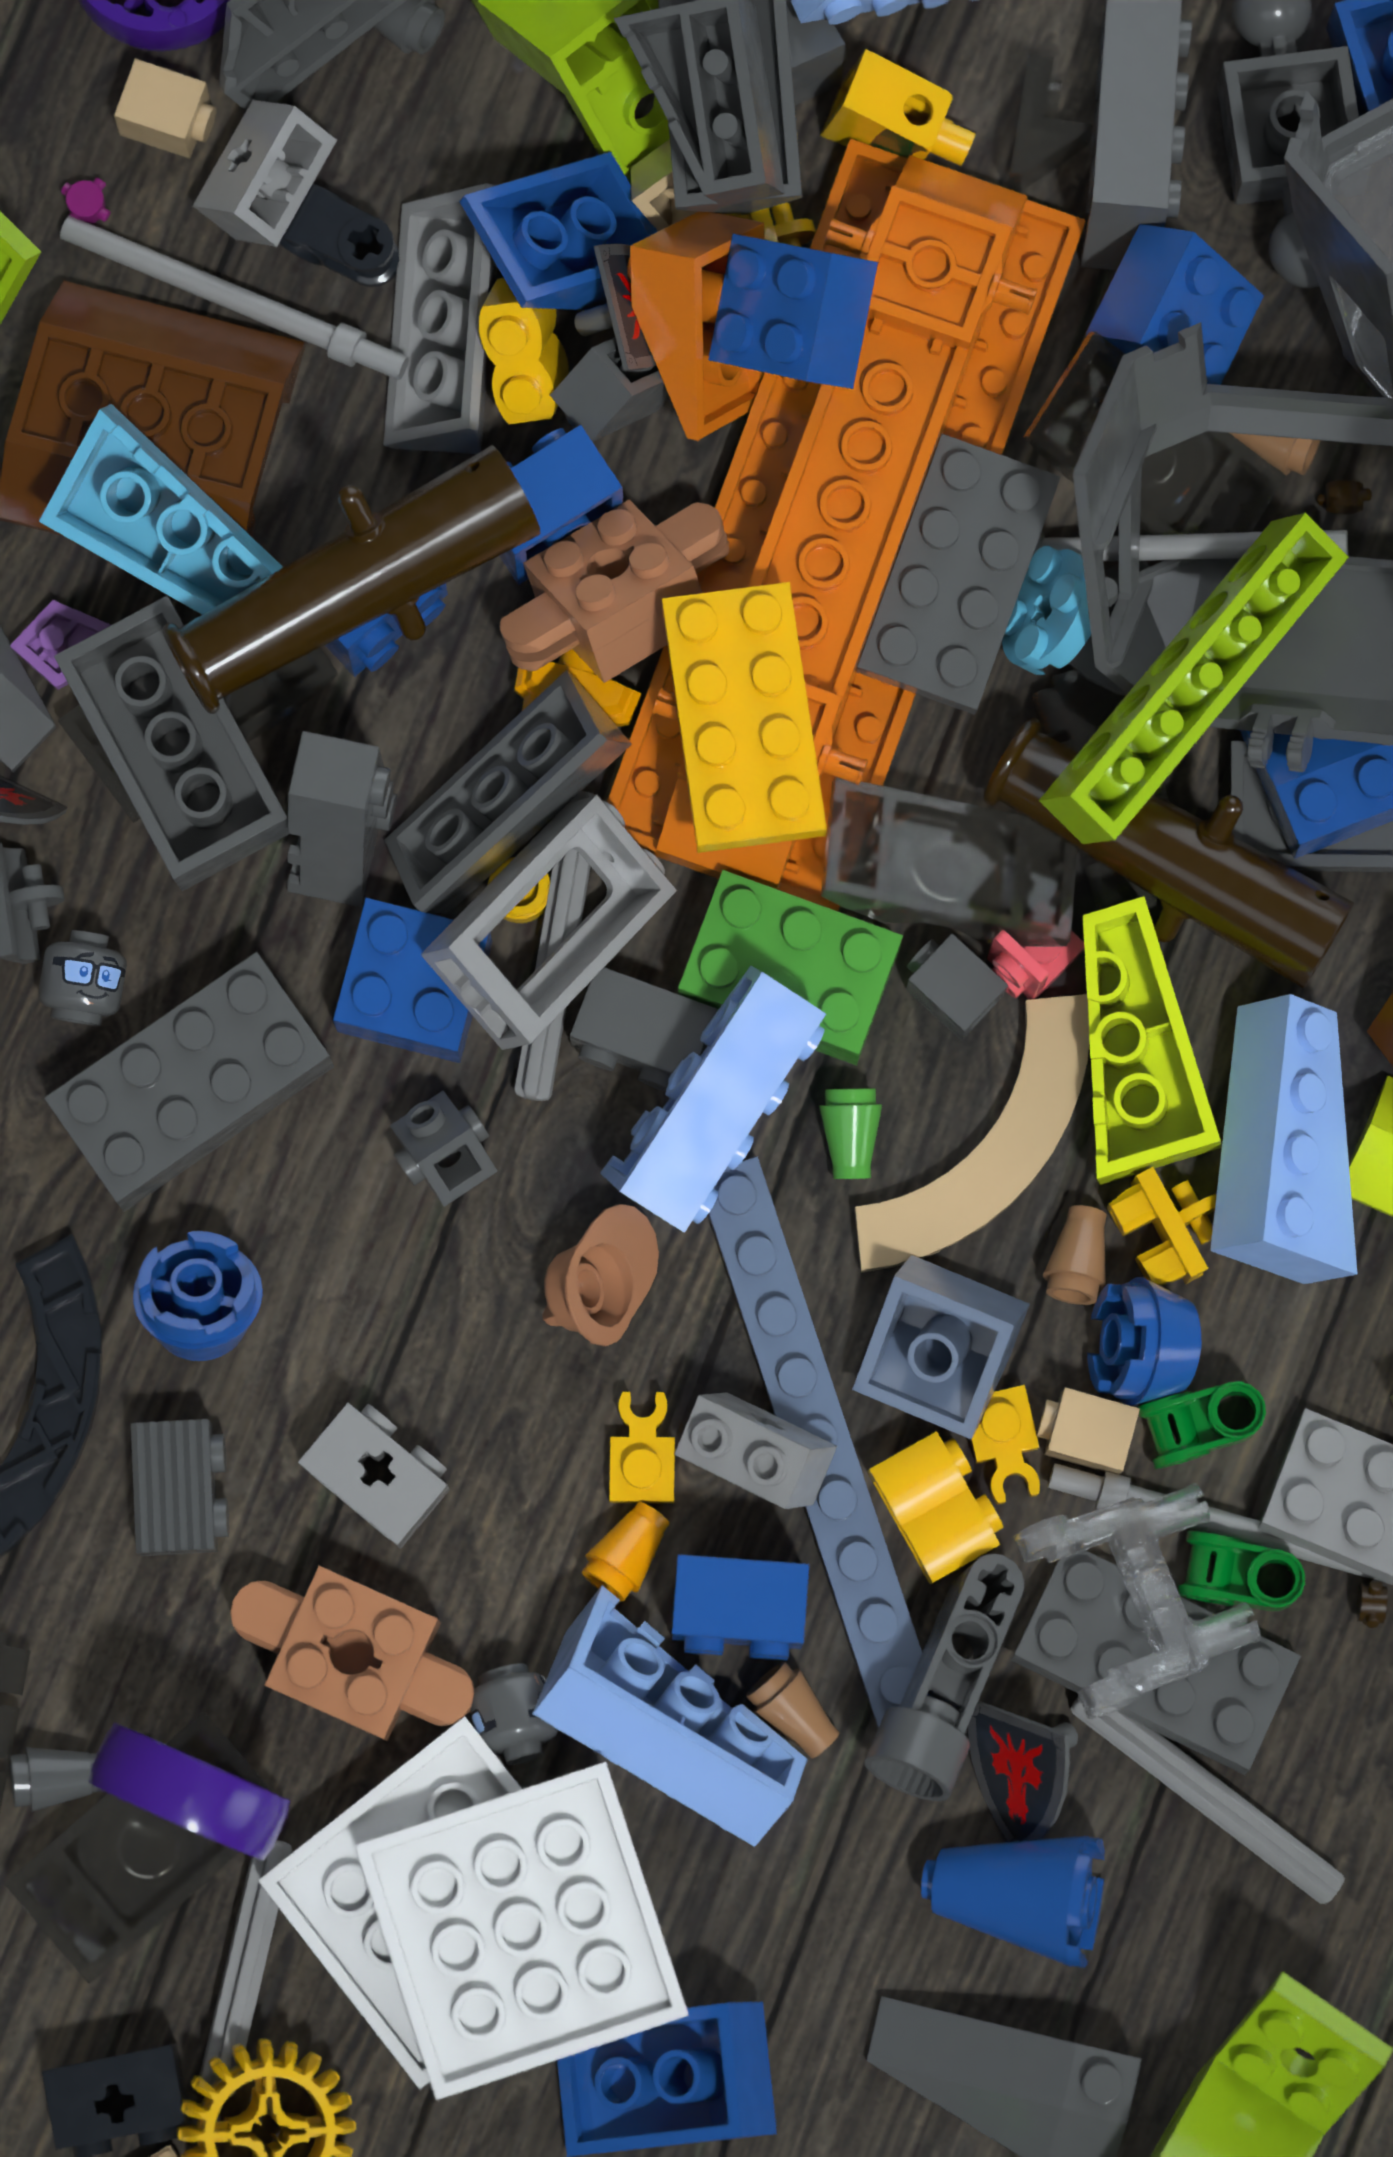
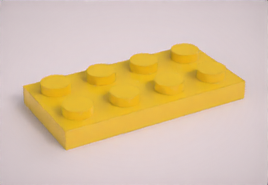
M790 582L662 598V612L697 853L826 836L827 827Z

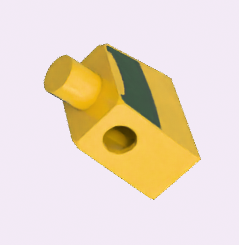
M865 50L844 78L820 136L848 146L849 140L853 139L905 158L911 155L924 160L929 153H932L961 166L971 148L976 131L945 118L953 98L949 91L869 50Z

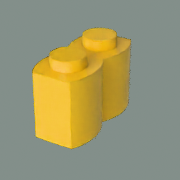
M500 278L496 280L482 306L479 316L480 339L486 354L495 365L492 390L496 406L508 424L552 419L558 404L552 399L550 394L569 374L566 352L560 340L553 333L556 323V309L521 308L505 279Z
M937 1431L867 1471L879 1496L899 1528L929 1584L999 1546L1000 1543L995 1533L1004 1528L988 1497L984 1494L975 1499L969 1490L963 1476L972 1472L956 1440L951 1438L943 1443Z

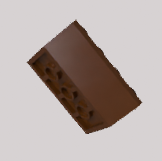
M63 281L39 322L6 437L0 480V520L63 536L42 524L39 520L99 409L112 404L252 537L256 525L253 506L282 403L290 404L306 346L305 342Z

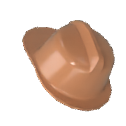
M617 1204L606 1208L592 1221L576 1246L555 1256L547 1267L544 1278L547 1305L542 1314V1319L546 1324L562 1326L569 1331L578 1332L592 1344L608 1346L620 1340L627 1330L632 1317L648 1294L657 1274L659 1250L656 1233L648 1218L633 1206Z

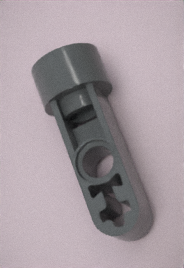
M1000 1554L982 1556L953 1580L900 1706L891 1707L885 1711L864 1764L876 1778L894 1789L931 1801H944L951 1795L970 1749V1742L964 1735L1024 1591L1023 1575L1019 1567L1008 1557ZM984 1581L989 1585L987 1588V1595L992 1600L988 1602L986 1605H984L979 1611H972L981 1603L982 1598L985 1594L986 1585L983 1582H981ZM952 1634H959L970 1642L973 1648V1660L965 1659L957 1654L952 1645ZM929 1694V1695H931V1696H933V1697H935V1698H937V1699L928 1697V1696H926V1695Z

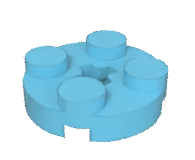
M1048 545L1038 549L1032 556L1028 572L1025 575L1002 639L1003 650L1009 661L1035 675H1045L1042 669L1049 664L1058 669L1067 665L1080 652L1091 635L1082 555L1069 549L1056 550Z

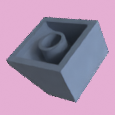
M911 1255L893 1278L852 1390L968 1439H972L1009 1361L1030 1304Z

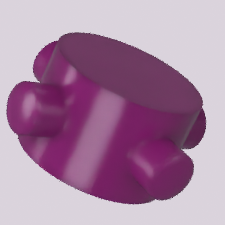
M96 178L93 182L79 181L73 185L66 183L61 193L66 196V203L70 212L68 216L89 224L95 223L99 219L103 222L107 221L111 211L106 209L102 193L106 186L105 182Z

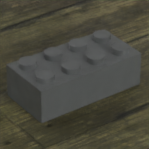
M165 596L60 652L54 658L172 878L181 891H184L287 836L288 818L224 699H219L220 709L217 713H208L200 704L178 666L164 638L163 627L167 623H174L178 628L184 625L168 596Z
M256 952L44 1099L114 1200L125 1212L334 1068L330 1055Z

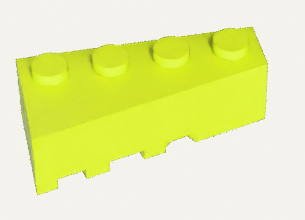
M1145 897L1136 898L1083 915L1096 1173L1099 1184L1103 1185L1142 1173L1151 1167L1155 1169L1222 1148Z

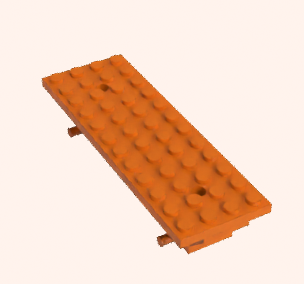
M853 139L849 140L810 249L878 262L854 387L850 389L764 372L715 509L718 510L722 518L724 531L729 541V553L724 558L696 574L702 593L790 582L827 827L826 836L697 853L668 646L666 645L663 647L629 741L632 745L625 751L607 800L622 815L625 821L624 828L641 848L650 851L658 858L718 879L722 870L839 911L916 697L915 693L857 673L858 663L941 435L945 434L994 453L1003 454L1086 222L1085 219L1027 200V195L911 155L905 158Z

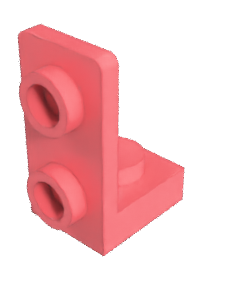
M1040 902L1010 934L1002 930L993 939L987 960L994 966L991 970L1008 984L1006 993L1013 998H1017L1022 993L1029 1000L1037 999L1085 950L1084 942L1047 906Z

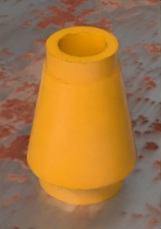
M638 1502L634 1509L629 1511L585 1555L589 1562L582 1570V1575L597 1589L603 1585L621 1602H624L631 1591L639 1592L664 1536L663 1533L670 1525L669 1521L651 1506Z

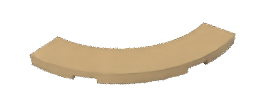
M1087 994L1025 1001L1026 1030L1024 1051L1012 1094L999 1119L987 1136L964 1160L940 1178L909 1194L881 1203L855 1207L861 1273L903 1265L911 1255L923 1259L956 1244L990 1223L1007 1209L1033 1182L1060 1141L1081 1091L1089 1051Z

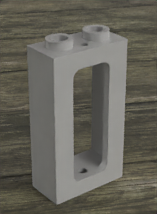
M597 795L568 803L420 954L502 1050L531 1044L677 891L664 876L665 869L660 860L650 851L638 845L624 828L625 821L619 811L608 802L601 800ZM570 849H575L607 887L606 897L516 990L478 944Z

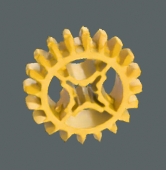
M259 2039L256 2046L257 2060L250 2061L245 2047L238 2043L232 2046V2055L237 2066L228 2070L225 2063L217 2056L209 2060L210 2068L219 2076V2079L212 2086L199 2076H194L191 2080V2085L205 2097L201 2104L192 2100H182V2113L198 2119L197 2124L178 2127L176 2135L181 2141L198 2142V2146L186 2150L180 2157H218L215 2142H229L231 2145L248 2146L252 2149L253 2157H282L287 2148L295 2143L308 2142L310 2137H316L307 2157H331L332 2155L336 2157H351L353 2149L343 2142L335 2141L336 2134L354 2132L356 2130V2122L351 2118L335 2117L334 2113L344 2110L351 2105V2097L346 2092H337L327 2096V2093L340 2080V2076L333 2069H330L313 2078L320 2066L321 2057L312 2051L305 2055L298 2066H296L298 2047L293 2042L286 2041L276 2060L273 2059L271 2042L268 2039ZM275 2077L286 2078L302 2085L313 2100L317 2116L303 2117L301 2114L283 2112L280 2106L279 2093L276 2091ZM255 2079V2087H252L251 2102L247 2109L240 2115L224 2117V2121H216L226 2099L241 2085ZM267 2107L270 2117L278 2125L287 2127L281 2128L278 2136L271 2134L274 2141L266 2144L265 2151L262 2141L255 2134L246 2133L245 2131H251L254 2122L261 2125L258 2118L267 2114Z

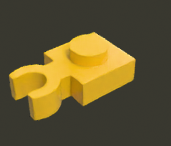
M1025 1385L995 1391L970 1442L975 1464L994 1460L996 1471L990 1480V1493L994 1502L999 1505L1006 1502L1003 1482L1010 1475H1018L1025 1480L1029 1497L1039 1494V1477L1030 1465L1024 1463L1022 1453L1038 1450L1040 1447Z
M622 1392L620 1396L619 1414L624 1424L629 1427V1437H610V1503L643 1502L674 1504L675 1437H656V1428L663 1423L667 1414V1399L664 1392H656V1408L650 1416L645 1418L638 1417L631 1411L630 1392Z

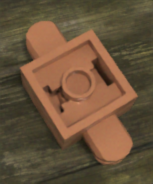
M629 499L525 561L523 564L535 599L506 615L500 621V631L512 663L520 669L536 671L573 649L605 683L665 647L667 639L662 612V598L702 593L696 574L724 558L729 553V541L718 510L709 504L693 503L655 526Z
M321 1566L318 1567L305 1597L272 1582L256 1581L243 1587L233 1599L231 1619L232 1625L238 1634L245 1640L278 1654L265 1683V1686L386 1741L389 1740L402 1710L441 1727L456 1724L464 1716L466 1717L470 1711L474 1697V1684L467 1672L457 1665L428 1653L441 1624L433 1616Z

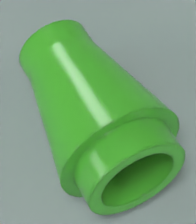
M876 1088L825 1089V1105H819L832 1161L833 1179L871 1178V1162L882 1110V1104H876Z

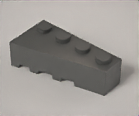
M1105 0L1095 99H1099V102L1096 103L1090 153V155L1095 156L1092 157L1089 188L1087 190L1085 216L1089 217L1085 240L1082 246L1081 267L1117 270L1140 224L1165 227L1166 218H1178L1182 181L1172 180L1170 175L1171 164H1181L1185 126L1174 125L1175 110H1185L1188 73L1177 72L1178 57L1188 58L1192 31V20L1181 19L1182 0Z

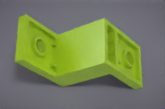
M472 0L494 39L565 94L598 154L611 152L631 185V167L670 139L669 123L656 96L652 110L645 117L635 119V109L639 101L644 96L654 92L649 89L641 73L642 68L627 39L622 36L614 18L659 9V0Z
M1282 1972L1197 2073L1150 2157H1313L1325 2133L1385 2067L1393 2048ZM1298 2047L1306 2050L1315 2060L1302 2057L1294 2049Z

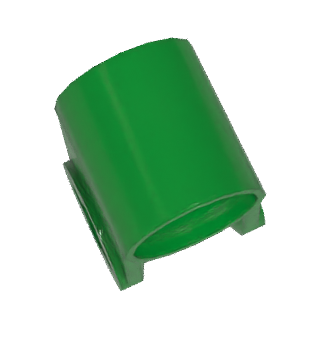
M1241 1381L1228 1382L1194 1393L1192 1391L1184 1392L1137 1407L1140 1408L1139 1417L1147 1419L1157 1456L1152 1460L1155 1470L1206 1456L1211 1451L1242 1443L1255 1435L1263 1425L1266 1416L1265 1401L1261 1393L1252 1385ZM1228 1396H1240L1250 1403L1253 1409V1419L1248 1427L1233 1430L1221 1423L1217 1408L1219 1402ZM1168 1417L1172 1418L1179 1444H1176L1174 1441Z
M1199 1531L1187 1532L1186 1541L1192 1546L1185 1583L1178 1585L1176 1595L1211 1604L1238 1605L1265 1611H1281L1288 1608L1301 1595L1305 1586V1571L1301 1562L1293 1554L1284 1550L1248 1544L1242 1540ZM1213 1554L1215 1561L1211 1582L1208 1583L1206 1576L1210 1555ZM1269 1563H1277L1284 1566L1292 1577L1290 1593L1281 1598L1266 1596L1257 1584L1258 1570Z

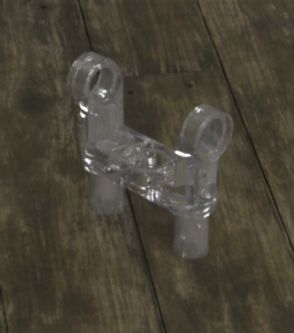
M1196 1483L1148 1502L1141 1498L1131 1497L1070 1520L1067 1515L1055 1516L1035 1523L1014 1536L1024 1562H1033L1046 1558L1048 1564L1108 1542L1152 1647L1153 1654L1107 1670V1678L1099 1680L1078 1692L1088 1719L1101 1717L1120 1710L1142 1697V1693L1202 1672L1204 1667L1208 1666L1209 1658L1249 1643L1254 1644L1260 1641L1257 1621L1246 1624L1248 1622L1247 1618L1254 1615L1246 1602L1196 1622L1191 1617H1188L1159 1548V1538L1198 1524L1202 1525L1210 1522L1207 1502L1204 1501L1197 1504V1498L1202 1497L1204 1494Z

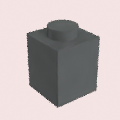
M953 934L941 945L931 939L907 965V968L914 974L908 979L906 990L961 1041L1005 996L1008 984Z

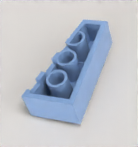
M750 966L702 1032L701 1041L708 1045L701 1056L692 1052L684 1060L682 1059L668 1079L669 1084L666 1089V1096L670 1098L663 1108L657 1106L651 1112L646 1110L631 1130V1135L634 1136L630 1146L631 1153L624 1162L612 1156L600 1174L621 1193L682 1232L686 1231L692 1221L696 1224L702 1222L716 1202L718 1191L714 1189V1186L727 1167L732 1170L737 1168L749 1152L754 1137L749 1135V1132L762 1112L770 1115L783 1100L789 1087V1083L784 1080L798 1058L805 1061L821 1041L824 1028L820 1026V1023L826 1016V1013L765 973Z
M1288 994L1237 1007L1210 1251L1302 1284L1357 1275L1337 1012Z
M602 1585L567 1629L533 1714L551 1724L557 1730L566 1733L606 1757L612 1763L621 1766L661 1790L667 1796L676 1799L716 1823L722 1829L731 1832L755 1847L793 1802L807 1758L743 1704L731 1708L719 1697L713 1685L715 1681L696 1664L690 1671L685 1669L659 1646L665 1639L645 1621L637 1628L614 1608L620 1600Z

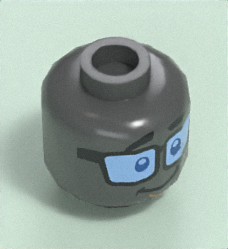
M71 930L69 942H55L46 948L38 998L42 1004L52 1008L50 1018L78 1024L101 1026L102 1017L111 1016L119 1010L127 961L120 952L107 948L109 936Z
M526 1664L502 1666L478 1677L479 1686L474 1689L473 1702L469 1711L475 1730L496 1756L505 1757L507 1765L523 1764L544 1755L542 1745L548 1743L558 1733L555 1727L533 1714L547 1678L539 1673L529 1672L528 1665Z

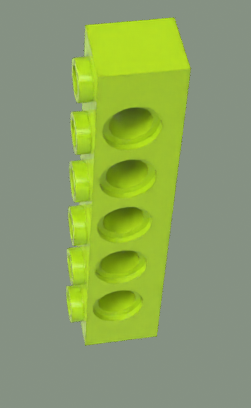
M1306 513L1271 521L1039 801L1082 844L1116 840L1349 557Z

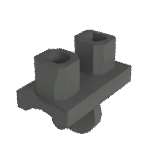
M0 843V959L20 964L41 961L37 930L50 928L47 907L64 902L63 887L60 885H44L41 865H27L25 849L3 848L2 843Z

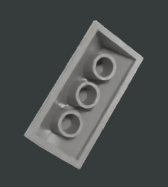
M485 183L402 204L399 264L396 277L391 350L409 357V362L400 380L389 376L384 446L395 449L471 454L481 452L488 355L480 339L479 316L482 306L494 286L495 262L460 204V200L466 194L490 188L494 185Z

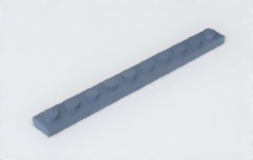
M757 1156L742 1161L734 1170L729 1167L725 1169L714 1186V1189L718 1191V1197L708 1215L774 1415L837 1446L814 1504L805 1506L877 1728H879L885 1711L888 1708L900 1706L922 1651ZM929 1694L926 1695V1696H928V1697L937 1699V1698H935V1697H933V1696H931V1695H929Z

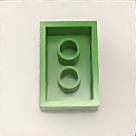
M722 870L678 987V995L714 1007L718 1011L748 968L753 966L826 1013V1016L820 1023V1026L824 1028V1034L815 1051L857 1066L898 956L903 935Z

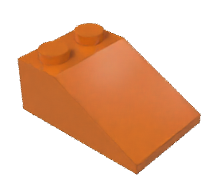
M699 211L631 245L627 268L628 277L631 280V301L634 314L686 437L697 441L750 412L764 372L708 360L732 235L737 234L764 240V222Z

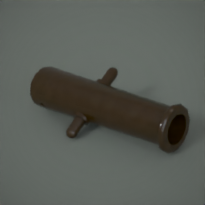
M490 446L377 513L371 511L360 488L354 485L344 486L339 491L338 501L348 521L345 532L181 628H178L174 623L164 625V638L203 708L210 714L217 713L220 709L219 699L385 614H393L405 638L411 641L422 638L426 632V626L416 605L420 596L540 535V526L522 487L500 452L494 446Z
M1029 718L1022 724L999 759L985 787L983 800L987 805L994 806L1001 801L1159 899L1163 907L1153 924L1158 941L1162 943L1170 942L1176 937L1184 920L1191 919L1303 989L1306 987L1347 919L1354 902L1236 839L1232 831L1242 814L1243 803L1241 799L1234 795H1227L1221 798L1210 819L1203 821L1153 794L1116 840L1082 844L1039 801L1078 752L1041 733V723L1037 718Z

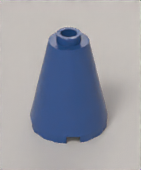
M1076 1836L942 1848L939 1851L937 1860L928 1859L925 1863L921 1883V1896L923 1899L931 1900V1909L934 1914L1069 1967L1085 1968L1088 1961L1081 1949L1093 1950L1100 1919L1104 1878L1092 1876V1859L1105 1860L1103 1839Z

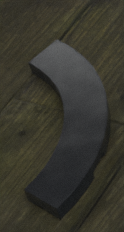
M72 1234L15 1264L24 1283L32 1309L37 1344V1368L35 1384H33L28 1409L18 1432V1438L0 1466V1559L15 1548L35 1528L63 1492L86 1445L99 1400L103 1366L102 1328L99 1308L88 1266Z

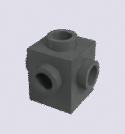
M441 1091L428 1101L415 1105L405 1116L390 1125L403 1146L402 1149L393 1154L414 1186L425 1180L444 1207L498 1172L481 1145V1142L489 1137L481 1121L469 1105L458 1111L444 1091Z

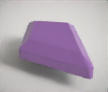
M52 600L10 647L52 686L59 690L68 685V682L54 656L111 625Z

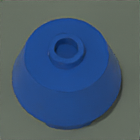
M192 1231L187 1233L188 1240L173 1243L160 1252L157 1251V1247L150 1251L140 1267L139 1275L134 1285L133 1303L142 1325L170 1353L186 1360L207 1361L227 1354L242 1340L260 1309L263 1295L262 1282L256 1267L238 1250V1245L234 1241L212 1232Z
M1136 1277L1122 1285L1107 1284L1099 1294L1091 1316V1320L1102 1321L1099 1354L1088 1353L1089 1373L1098 1393L1112 1394L1123 1404L1129 1406L1184 1391L1193 1380L1201 1353V1325L1194 1304L1190 1300L1143 1277Z

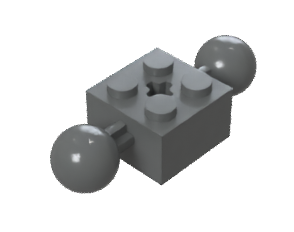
M1233 0L1232 17L1236 29L1247 42L1259 47L1260 57L1223 62L1216 86L1234 205L1282 199L1285 216L1275 225L1269 240V257L1272 266L1282 279L1294 286L1301 288L1319 287L1294 219L1284 160L1290 138L1295 137L1296 132L1287 131L1280 124L1282 120H1290L1292 128L1298 129L1301 119L1299 109L1306 90L1316 100L1321 137L1359 117L1348 46L1297 53L1296 40L1301 37L1310 22L1312 12L1311 0ZM1366 164L1333 181L1330 192L1358 189L1367 167Z

